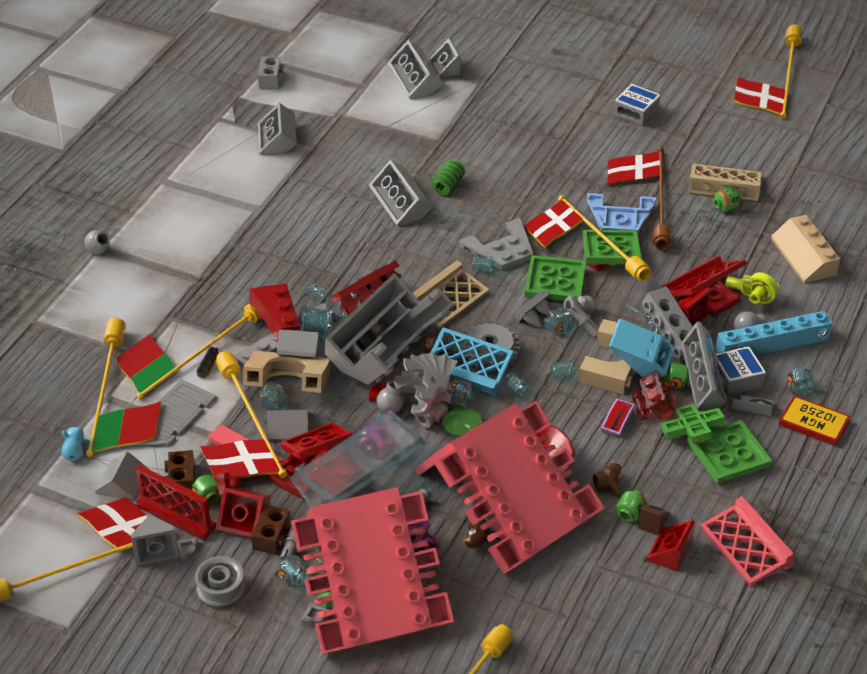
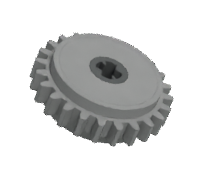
M485 323L482 325L478 324L476 327L472 326L470 331H465V335L514 351L509 364L513 365L514 360H517L520 353V342L518 341V336H515V332H510L509 328H504L503 325H496L495 323ZM468 341L459 344L461 351L472 347L471 342ZM486 347L476 350L479 357L490 353ZM473 351L464 355L466 362L477 359V356ZM500 353L494 357L496 362L499 363L504 361L507 355ZM492 357L481 361L484 369L495 365ZM480 363L472 365L476 370H482Z

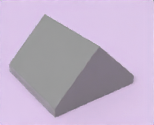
M448 38L428 59L440 79L461 76V56L451 39Z
M280 329L276 354L316 357L318 355V332Z
M309 410L267 411V439L269 442H281L309 431Z
M126 451L110 462L95 492L100 495L135 501L140 492L136 468L139 465L148 467L130 452Z
M149 515L131 534L136 566L179 558L175 527Z

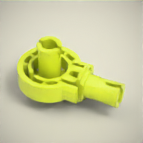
M755 273L752 276L745 275L743 279L729 276L725 283L730 289L741 290L742 294L749 296L750 302L754 304L771 303L778 295L780 287L770 275L765 273Z

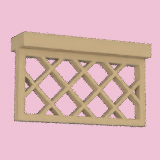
M693 164L688 193L715 196L717 191L732 187L740 193L742 200L758 201L762 172Z
M458 260L413 292L417 299L421 301L439 287L447 297L456 298V302H453L454 305L452 306L456 307V311H450L451 313L444 320L434 326L438 330L442 329L489 293V289L462 269L463 264ZM462 276L467 282H457V279ZM455 287V292L445 291V288ZM458 287L468 288V292H458ZM471 288H478L481 292L471 293ZM458 297H467L469 301L459 302Z

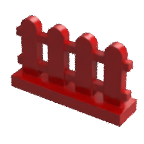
M395 260L337 292L330 298L334 304L340 301L342 304L340 306L341 310L345 309L349 316L358 308L356 302L360 301L362 304L384 283L380 278L384 276L387 280L394 273L401 278V274L395 272V269L400 266ZM367 285H370V287H371L370 290H367V288H366ZM355 293L357 296L354 299L351 296V294Z

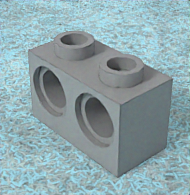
M261 57L258 71L259 89H278L279 83H282L284 64L281 63L280 57Z

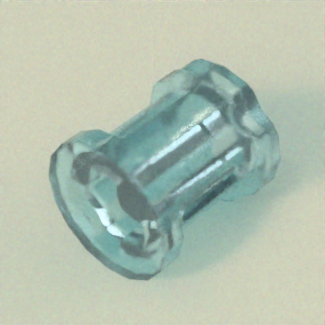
M474 254L472 270L481 269L491 273L493 257H480L478 254Z
M572 360L561 363L551 361L552 378L565 375L573 377Z
M512 371L504 378L503 385L515 391L517 396L520 397L527 392L529 382L520 379L517 373Z

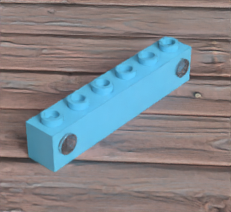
M825 311L721 332L717 336L716 352L722 353L749 346L754 355L757 356L827 341L830 338L833 323Z

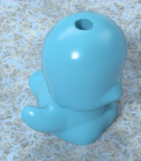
M71 427L67 431L63 430L62 436L65 438V442L61 450L62 455L69 461H77L83 454L82 445L90 443V440L84 438L83 429L80 427Z

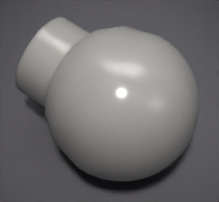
M93 230L86 235L84 244L88 252L100 255L109 248L110 237L101 230Z
M745 311L736 316L734 329L764 324L766 320L762 314L756 315L753 312Z
M394 381L388 382L386 388L381 390L377 396L378 408L383 413L389 415L396 414L403 408L404 396L402 389H397Z

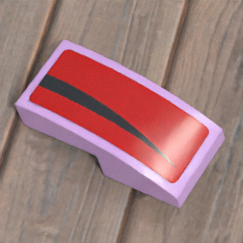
M616 398L602 424L601 431L621 437L626 423H629L635 404Z

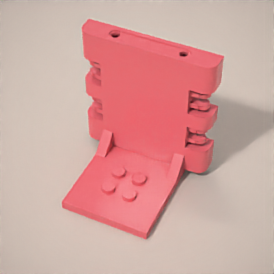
M537 400L521 410L517 403L511 405L453 440L414 469L419 476L436 466L449 488L464 480L466 484L456 489L458 493H463L467 488L471 491L472 495L465 498L464 503L467 505L475 499L477 501V504L464 512L472 525L487 517L489 521L479 527L481 530H486L492 525L496 531L487 537L488 541L491 542L497 537L501 540L488 548L503 574L509 572L604 509L590 484L573 493L571 489L579 485L576 480L567 484L564 479L569 477L572 472L570 469L562 474L559 472V470L575 461L568 449L564 448L550 457L548 453L556 449L555 445H550L546 449L542 445L544 441L548 440V434L546 433L540 438L537 437L536 434L552 425Z
M397 487L311 507L305 518L291 521L298 552L319 548L318 552L304 555V561H311L320 557L322 565L306 569L307 574L324 571L322 575L304 579L308 597L329 592V596L314 599V604L321 605L331 601L333 607L332 610H324L317 613L318 618L335 616L333 620L315 624L322 655L454 622L447 592L425 597L424 593L439 589L438 584L423 587L421 582L422 579H430L436 576L435 571L419 574L420 570L432 568L440 564L436 548L414 553L415 549L428 546V542L423 540L412 544L410 536L421 535L425 530L424 527L408 530V527L419 525L429 520L422 491L400 496Z

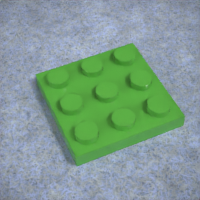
M583 230L582 238L586 264H609L612 266L626 264L627 260L594 230ZM599 230L629 258L639 256L642 259L637 231Z
M531 255L525 297L533 298L543 289L549 294L546 299L565 301L569 295L575 298L581 296L586 261Z
M742 420L711 429L713 439L706 440L703 443L693 444L689 437L687 439V443L717 484L771 467L772 465L771 458Z

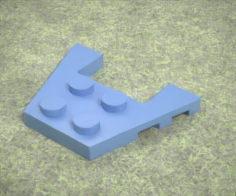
M587 193V202L600 230L637 231L638 236L656 205V197H640V208L603 206V194Z

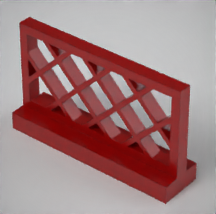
M715 256L661 286L662 288L667 286L674 299L677 300L685 295L697 293L746 266L747 262L745 259L722 262L721 256Z
M142 465L136 468L141 495L136 503L140 509L202 541H205L216 529V522L210 519L208 498Z

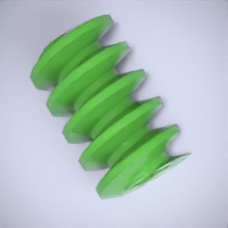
M456 160L448 161L432 179L433 190L441 196L448 195L465 175L464 165Z

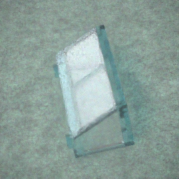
M390 410L385 414L380 412L372 418L374 420L372 423L308 465L304 463L294 469L295 474L290 479L310 508L348 499L399 463L412 457L427 443L393 411Z

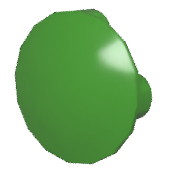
M464 407L448 411L442 420L443 428L455 435L456 438L482 424V418L477 411Z

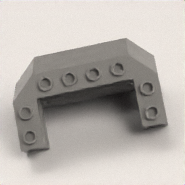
M394 273L326 337L325 354L341 372L367 385L374 380L377 383L394 369L393 364L399 359L397 356L399 354L402 356L410 349L408 345L410 343L413 345L421 338L419 334L430 324L433 327L441 319L443 320L451 313L449 309L454 304L439 287L419 301ZM382 317L388 325L377 334L372 326Z

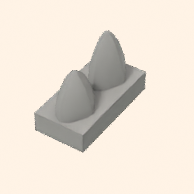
M543 289L520 307L513 318L518 323L524 319L531 325L541 327L540 318L535 310L546 315L551 311L550 305L546 300L549 294Z

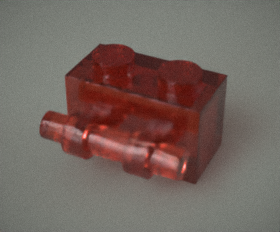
M656 370L639 380L642 388L641 392L638 387L632 389L631 397L633 403L636 404L635 410L642 421L647 420L648 414L651 412L661 420L677 411L668 383Z

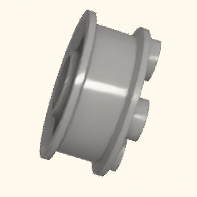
M226 556L212 557L201 563L195 572L198 597L204 603L215 608L236 602L245 590L244 572L240 563Z

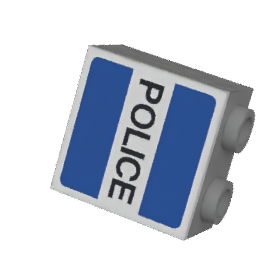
M631 84L615 99L614 115L643 126L659 110L660 94Z
M749 346L715 354L718 359L719 373L722 376L723 390L727 396L763 388L766 372Z

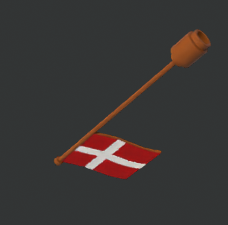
M659 147L656 152L643 155L625 156L608 160V186L659 177L660 225L653 229V244L659 250L668 249L671 245V228L664 224V148Z

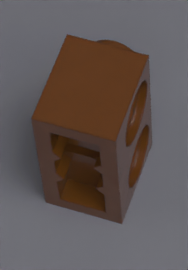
M193 450L168 452V460L164 462L165 473H168V476L164 477L191 490L195 482Z
M265 505L251 535L253 550L274 555L278 554L280 547H284L283 541L291 528V521L293 520L291 519L289 509Z

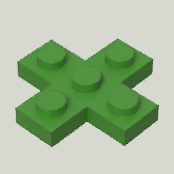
M691 404L676 408L675 414L677 419L663 422L661 427L667 440L676 439L687 434L694 444L713 439L709 428H717L720 425L726 424V421L719 408L699 413L695 405Z

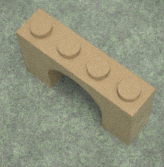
M603 319L597 334L598 346L609 348L617 322ZM586 356L579 370V383L624 395L626 388L631 387L632 375H636L637 372L624 360L607 362Z
M254 351L243 366V385L263 387L270 377L292 375L302 378V391L321 393L330 378L331 360L323 357L280 355L273 352Z

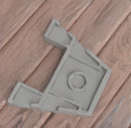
M520 218L506 223V229L511 235L486 245H482L474 235L459 240L461 248H468L475 256L480 255L484 257V261L501 271L531 260V255H533Z

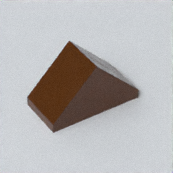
M642 505L639 529L658 536L671 511L654 505Z

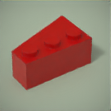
M287 283L249 288L250 306L256 309L258 316L267 323L268 329L277 340L280 329L300 331V324Z

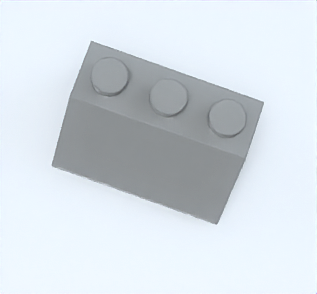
M281 103L258 122L260 155L286 154L296 146L295 113Z

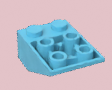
M623 319L618 320L609 348L648 383L667 374L675 347L662 335Z

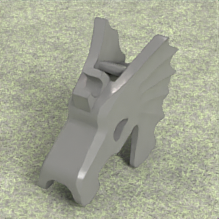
M433 352L421 354L420 356L412 354L410 356L411 359H403L404 368L407 372L403 371L401 376L395 375L394 385L397 389L406 387L416 388L415 398L418 400V405H412L411 413L413 415L427 414L433 403H440L441 401L449 403L454 391L453 388L449 387V380L457 360L450 359L446 353L436 356Z

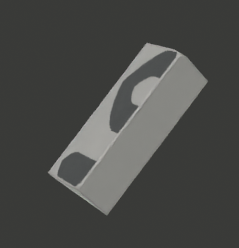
M738 394L733 395L731 410L771 416L773 400Z

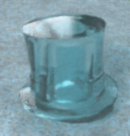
M302 305L298 315L300 331L318 332L319 340L325 341L332 328L330 306L327 305L325 309H316Z

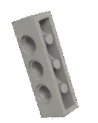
M667 286L651 291L642 301V305L662 336L675 347L673 354L679 363L685 364L681 342L693 327Z

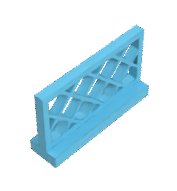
M443 327L431 352L436 355L444 351L448 356L446 349L457 345L459 353L449 358L454 360L462 356L465 363L454 367L450 375V381H460L458 384L464 386V383H466L467 387L497 397L500 390L499 385L514 355V351ZM446 334L453 336L454 342L447 345L443 344ZM465 341L471 342V348L461 351L460 343ZM482 347L489 349L490 353L479 357L476 351ZM474 351L477 359L466 362L464 355ZM500 353L507 355L506 359L499 363L496 362L494 357ZM492 357L495 365L484 369L481 361ZM480 363L481 371L476 373L470 372L469 366ZM497 369L499 372L496 380L488 378L486 373Z

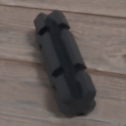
M211 346L207 350L196 370L198 377L205 378L208 371L219 354L217 347Z

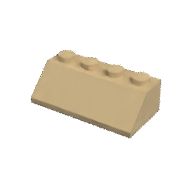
M807 215L790 218L771 236L772 241L803 283L837 276L840 258Z

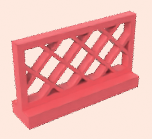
M742 496L735 500L734 506L700 524L702 531L750 587L782 568L788 570L794 566V553ZM734 513L739 518L738 522L726 521L727 517ZM713 525L722 526L720 533L712 532L709 527ZM725 526L737 528L736 535L724 533ZM740 528L750 530L752 532L751 537L739 535ZM722 539L734 540L733 547L724 546ZM737 541L750 542L749 548H736ZM752 544H762L764 551L751 550ZM735 553L747 555L746 562L736 561L734 558ZM750 555L762 557L761 564L750 563ZM765 558H773L778 562L773 566L764 565ZM747 569H760V572L751 578L747 573Z

